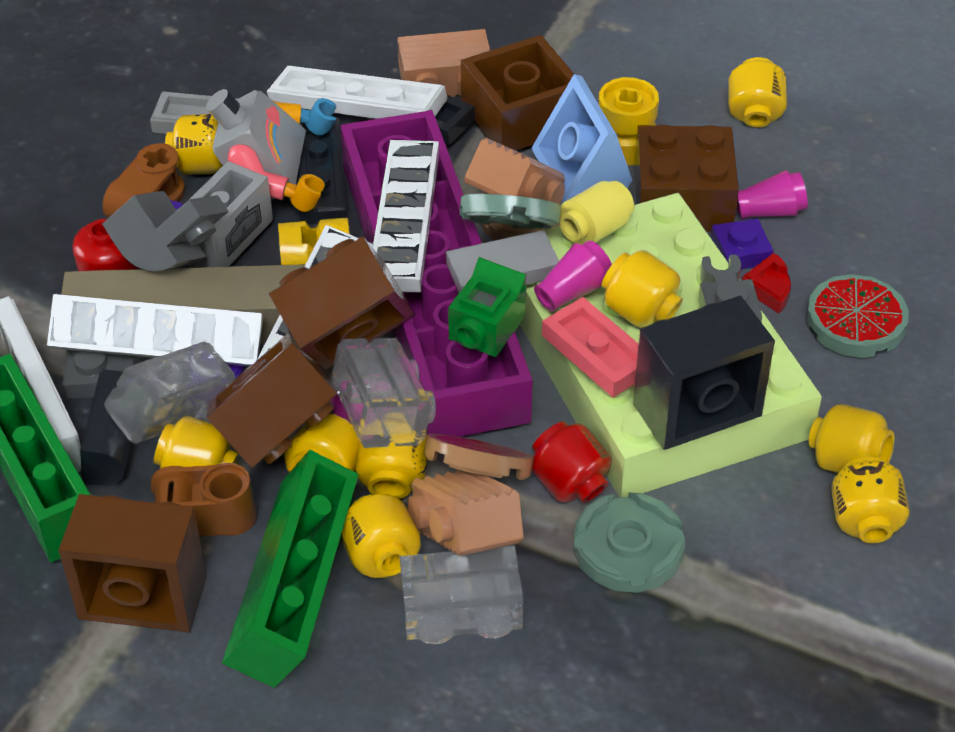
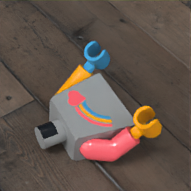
M226 89L216 92L208 100L206 110L218 121L212 148L220 162L224 165L229 161L267 176L271 201L274 199L283 200L284 196L290 197L294 207L304 212L316 206L325 186L323 180L315 175L305 174L296 185L306 130L300 123H306L307 128L316 135L326 134L336 121V118L332 117L336 104L329 99L321 98L314 103L311 110L301 109V104L271 100L262 91L254 90L237 100Z

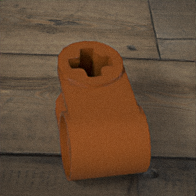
M157 143L140 150L124 172L107 188L102 205L105 217L109 218L131 197L138 194L164 191L172 201L178 202L185 194V184L177 174L176 168L179 164V157L176 149L168 144Z
M226 462L217 465L193 467L168 466L155 471L151 477V491L155 495L154 503L173 502L181 506L194 507L199 537L215 535L235 536L248 531L256 523L258 512L249 473L244 467L236 463ZM171 482H174V490L169 486Z

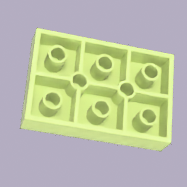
M679 193L634 205L633 214L629 216L628 222L623 227L596 242L605 251L612 264L625 252L632 255L637 251L645 250L674 269L680 276L681 283L677 295L683 298V302L673 317L701 308L699 290L700 283H702L700 272L703 257L709 256L712 266L718 270L728 269V262ZM560 226L544 231L560 261L575 243L567 239ZM540 282L526 285L525 317L520 326L575 422L588 427L611 455L612 464L606 476L619 497H628L629 492L645 493L809 440L812 424L818 417L822 396L762 311V324L775 340L762 416L663 450L633 405L635 384L612 398L542 336V321L578 299L562 305L556 311L551 312L540 303L534 292V287ZM601 287L582 296L639 343L640 329L606 305L604 300L606 289Z

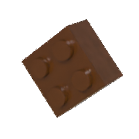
M538 35L462 59L461 101L474 106L475 121L489 139L516 151L534 144L574 73L544 37Z
M638 125L634 165L636 204L679 193L706 232H711L712 225L734 222L739 187L732 127L714 125Z
M363 236L356 241L354 239H347L334 245L326 253V259L310 269L302 267L288 273L279 282L280 287L268 293L299 349L324 369L330 368L416 316L386 263Z
M288 332L208 402L207 419L252 468L262 459L267 464H270L280 457L292 444V441L288 438L290 434L304 422L311 428L327 416L334 408L330 400L337 392L331 379L311 357L299 349L293 336Z
M79 494L59 547V554L78 619L190 633L207 578L194 507L181 506L173 502L154 503L128 500L113 495L101 497Z

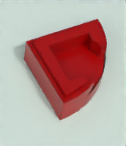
M772 253L742 276V280L752 279L758 301L778 314L786 307L791 291V281L787 273L788 267L783 259L777 254Z

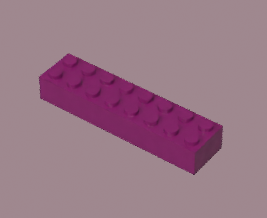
M433 110L340 125L344 172L365 239L372 245L374 243L390 140L439 141V160L421 292H403L416 316L393 329L426 435L433 433L461 437L531 423L533 380L515 331L497 357L476 349L464 347L460 343L449 339L448 307L459 292L446 264V251L482 244L475 223L464 220L460 216L461 196L464 194ZM488 294V303L486 305L491 307L497 297Z

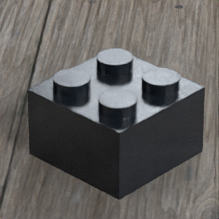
M741 295L722 302L711 303L700 309L670 319L659 320L652 325L640 328L633 405L662 449L667 450L761 417L775 340Z

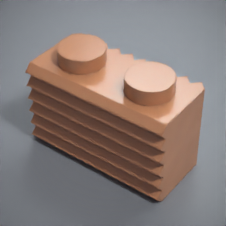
M485 29L397 38L401 80L445 86L446 94L453 98L457 94L461 96V60L490 51Z
M489 138L480 141L464 177L465 183L489 194L522 196L560 204L565 193L564 182L566 179L564 173Z
M459 469L454 474L447 471L444 476L437 473L434 478L426 475L424 480L416 477L413 481V496L408 499V511L419 532L423 533V536L427 535V538L431 537V540L440 543V546L444 545V548H448L454 554L457 553L458 556H463L522 542L524 536L519 493L513 488L486 475L467 471L463 472Z

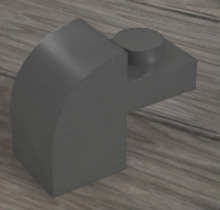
M159 191L134 195L102 225L118 250L130 263L147 271H162L194 264L204 259L206 255L198 244L216 232L214 224L229 211L218 195L189 199L176 210L166 193Z

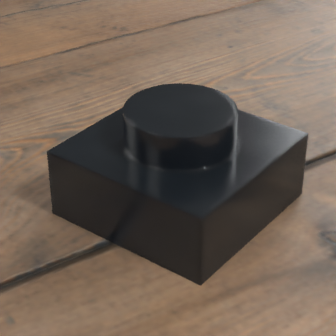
M448 95L446 102L435 116L445 144L450 145L475 121V108L473 105Z

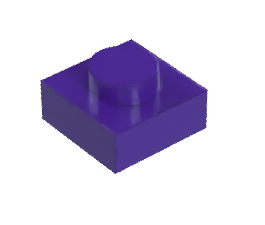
M758 218L712 225V241L728 264L730 255L736 254L741 261V270L754 268L774 252Z

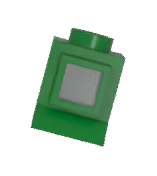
M478 257L471 278L448 307L449 339L460 343L464 347L476 349L497 357L525 317L526 274Z

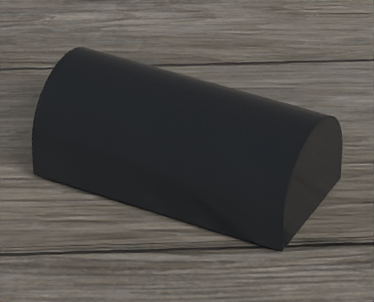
M103 369L102 373H99L80 449L81 476L84 485L111 486L120 482L124 477L143 394L139 381L125 372Z

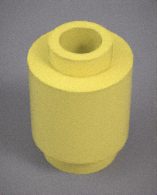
M600 181L561 205L559 223L563 234L570 241L581 245L587 240L595 243L628 222L629 216L634 211L632 195L618 181Z

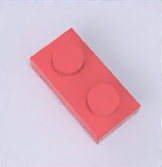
M584 297L542 321V336L612 398L635 384L639 343Z

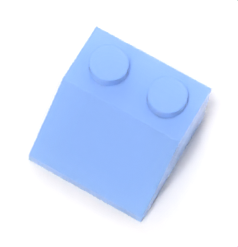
M574 74L531 148L539 162L564 173L566 179L564 182L565 193L561 205L600 181H618L626 188L632 182L615 131L583 77Z

